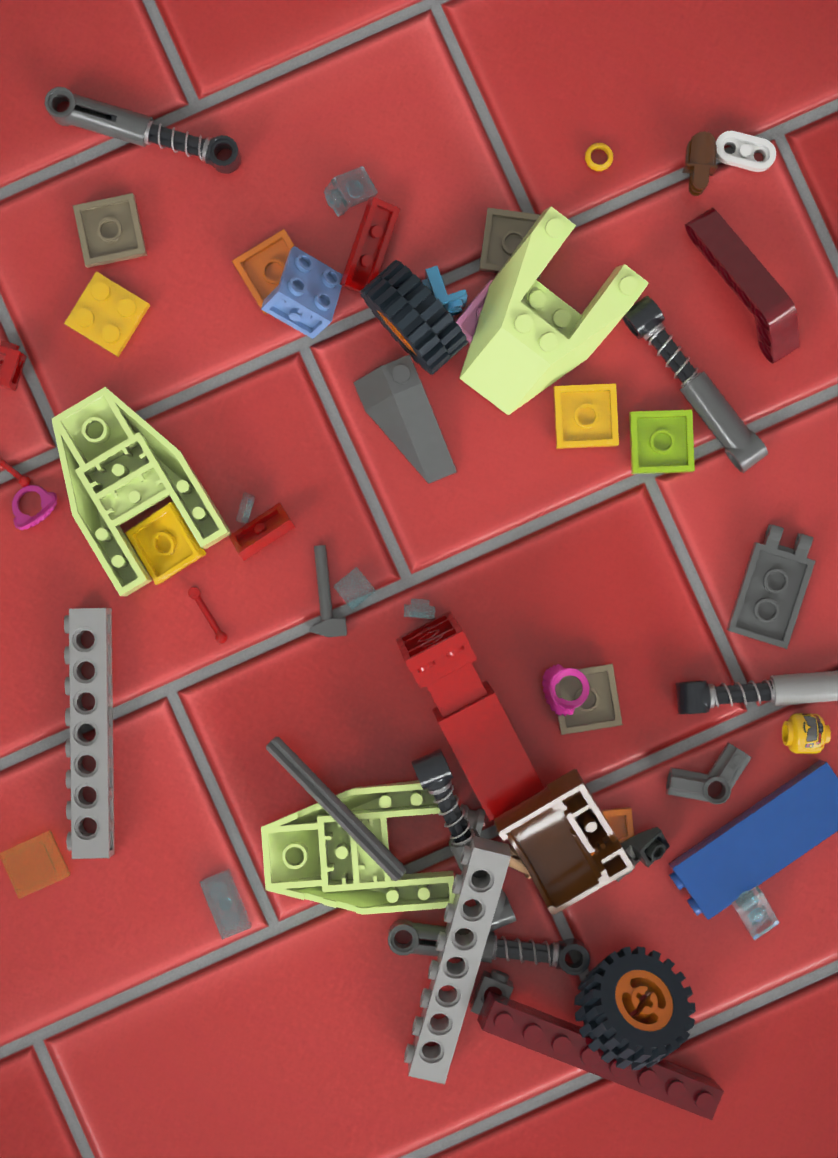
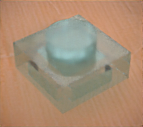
M411 599V605L404 604V617L435 619L436 607L429 606L430 600Z

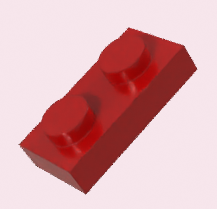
M279 502L229 535V538L240 557L245 561L273 541L284 536L295 528V525Z

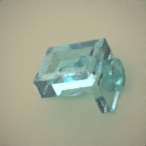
M364 166L334 177L324 190L328 205L335 211L338 217L344 215L350 207L369 200V197H375L378 193Z

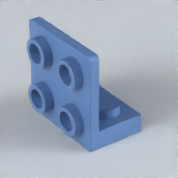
M294 246L289 251L279 285L264 299L261 310L314 339L332 322L342 288L340 282L343 274Z

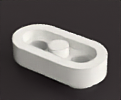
M726 131L715 142L716 158L727 165L754 172H763L770 168L776 159V149L767 139L736 131ZM731 145L734 153H726L724 146ZM754 153H761L763 161L755 160Z

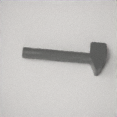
M326 545L314 546L321 622L311 627L309 631L326 637L347 636L346 617L333 618Z

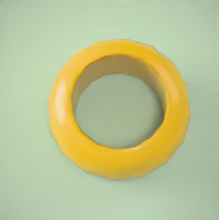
M604 143L592 144L585 153L587 166L594 171L606 170L613 161L611 148ZM595 150H602L607 154V161L604 164H596L591 159V153Z

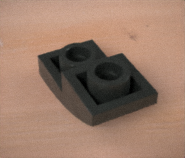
M657 827L641 832L621 843L634 867L639 861L649 867L655 860L660 859L670 847L662 831ZM632 870L617 878L616 881L619 882L625 875L632 872Z

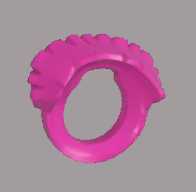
M29 485L20 489L12 501L15 527L19 530H24L44 521L57 505L58 498L56 493L47 492L44 488L37 485ZM31 491L37 492L40 495L42 507L41 511L33 517L23 514L19 509L21 497Z
M557 664L547 669L543 675L542 686L544 687L543 692L546 694V702L550 704L551 710L555 711L557 715H572L575 708L581 706L588 698L589 682L581 671L574 668H563L562 665ZM568 675L577 677L582 684L581 695L573 701L558 698L555 692V685Z

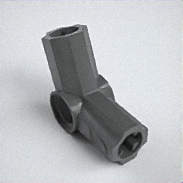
M727 743L708 774L670 767L666 783V794L707 801L713 804L725 803L731 795V789L752 757L732 744ZM714 781H719L722 786L721 793L716 797H710L708 786Z

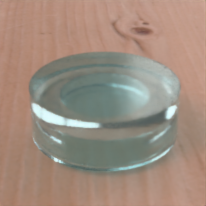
M244 492L236 522L248 523L256 498L255 495Z

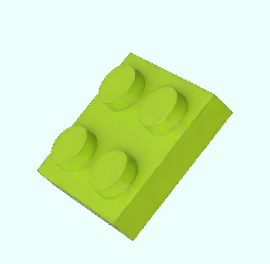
M692 410L637 411L629 413L631 474L695 471Z

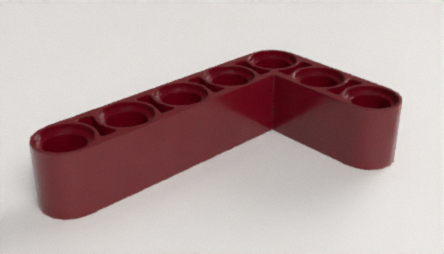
M711 208L685 224L687 234L695 246L754 315L758 344L766 359L773 364L799 348L797 310L792 299L714 208Z

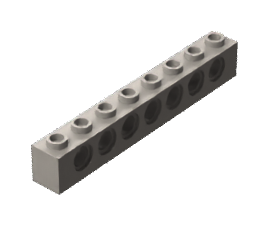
M112 608L69 609V615L64 617V631L66 634H69V646H65L64 650L65 664L69 665V677L65 678V694L70 695V708H66L65 723L66 726H70V739L66 740L65 752L66 757H70L71 770L66 772L67 789L71 788V801H67L66 816L68 820H71V832L67 833L66 844L67 850L72 851V859L110 858L115 854ZM85 631H90L94 635L95 641L90 648L84 647L81 643V636ZM85 662L92 663L95 668L94 676L91 679L85 678L81 673V667ZM85 693H90L95 698V706L91 710L84 708L81 700ZM85 724H90L95 728L96 735L92 741L86 740L82 735V728ZM85 755L92 756L96 761V768L92 772L87 771L82 765ZM85 786L92 787L96 791V800L94 802H88L84 799L83 789ZM85 818H92L96 822L97 829L95 833H89L84 829L83 821Z
M472 835L470 845H464L460 859V864L464 865L461 875L456 874L454 878L452 893H455L453 904L448 903L446 906L444 922H447L445 932L440 931L437 938L436 950L439 951L437 961L431 960L428 979H431L429 989L423 988L420 1007H423L421 1017L415 1016L412 1035H415L413 1045L407 1044L404 1063H408V1076L441 1084L446 1082L511 859L509 844ZM478 870H484L488 873L483 878L473 876V873ZM470 899H475L479 901V903L473 907H469L464 904L466 901ZM467 928L471 930V932L466 935H460L456 933L459 929ZM452 957H460L463 959L459 963H451L448 961ZM446 985L454 987L450 991H443L440 988ZM435 1014L446 1015L442 1019H436L433 1017ZM427 1042H436V1043H438V1044L435 1045V1046H426V1045H425Z

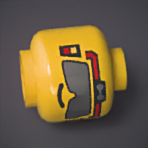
M796 713L783 723V744L788 746L789 750L795 754H818L823 750L825 743L830 742V727L825 725L823 718L818 714Z

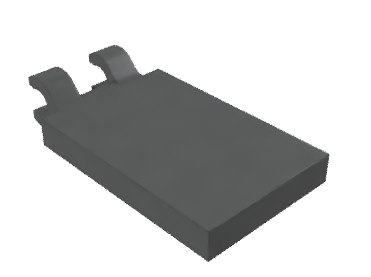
M769 524L765 533L764 544L754 542L726 630L787 649L815 565V560L807 558L814 537L798 533L794 549L779 545L784 528Z

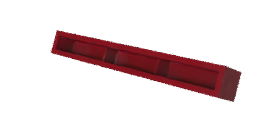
M491 991L488 992L477 1018L481 1029L485 1032L709 1120L713 1119L724 1092L714 1079L663 1059L649 1068L644 1066L640 1070H632L631 1064L625 1069L616 1067L617 1059L614 1058L607 1063L601 1059L604 1052L600 1048L595 1052L589 1048L588 1045L593 1040L589 1035L582 1038L579 1031L582 1027Z

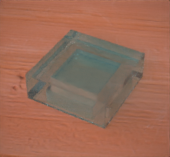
M357 567L333 586L352 610L376 592L375 588Z

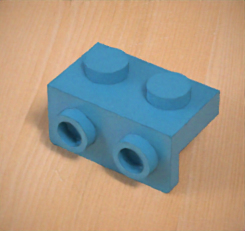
M438 266L425 269V279L422 280V283L432 291V294L436 299L440 300L444 305L443 307L452 316L463 311L462 307L466 306L468 295L466 289L448 295Z

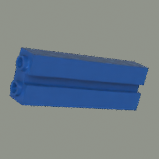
M817 761L669 863L673 870L669 876L679 890L685 887L691 896L686 901L697 916L702 913L708 920L836 833L838 831V777L827 762Z

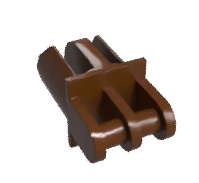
M706 131L695 134L686 147L685 167L682 173L690 174L689 192L693 196H699L703 193L708 185L709 175L713 176L718 168L716 165V140L711 133Z

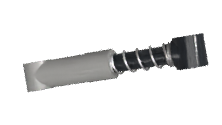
M838 671L772 675L769 681L765 679L762 683H754L751 680L748 684L735 682L734 685L721 683L720 686L708 684L707 681L676 683L678 714L707 713L711 707H719L720 704H731L733 706V703H745L747 705V702L759 701V704H761V701H770L773 706L838 701Z

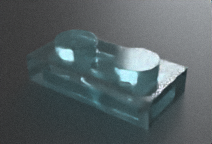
M229 869L200 880V886L222 940L252 927Z
M758 886L743 892L737 900L731 903L754 941L780 923Z

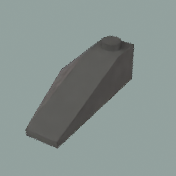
M410 354L380 366L353 382L365 412L375 421L428 484L457 473Z

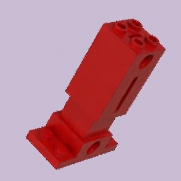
M451 611L396 639L404 661L419 688L422 689L427 686L437 705L436 708L432 709L436 720L489 821L494 820L495 817L545 789L488 681L482 683L471 663L477 660L464 631Z

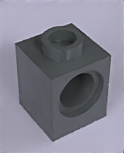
M492 969L491 973L483 971L470 1004L471 1012L480 1013L486 999L484 993L489 987L499 988L502 991L501 996L510 999L514 988L513 982L508 980L510 976L495 969Z

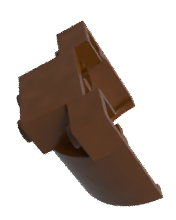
M573 769L549 783L547 788L494 819L499 836L503 841L509 840L528 870L552 915L559 913L635 868L577 769Z

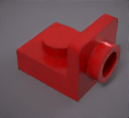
M2 340L0 354L5 355V359L0 361V385L16 391L27 356L19 351L20 346Z

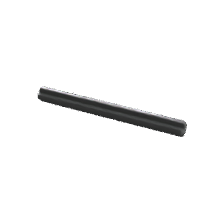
M274 737L267 744L266 750L393 881L399 880L406 873V867L280 737Z

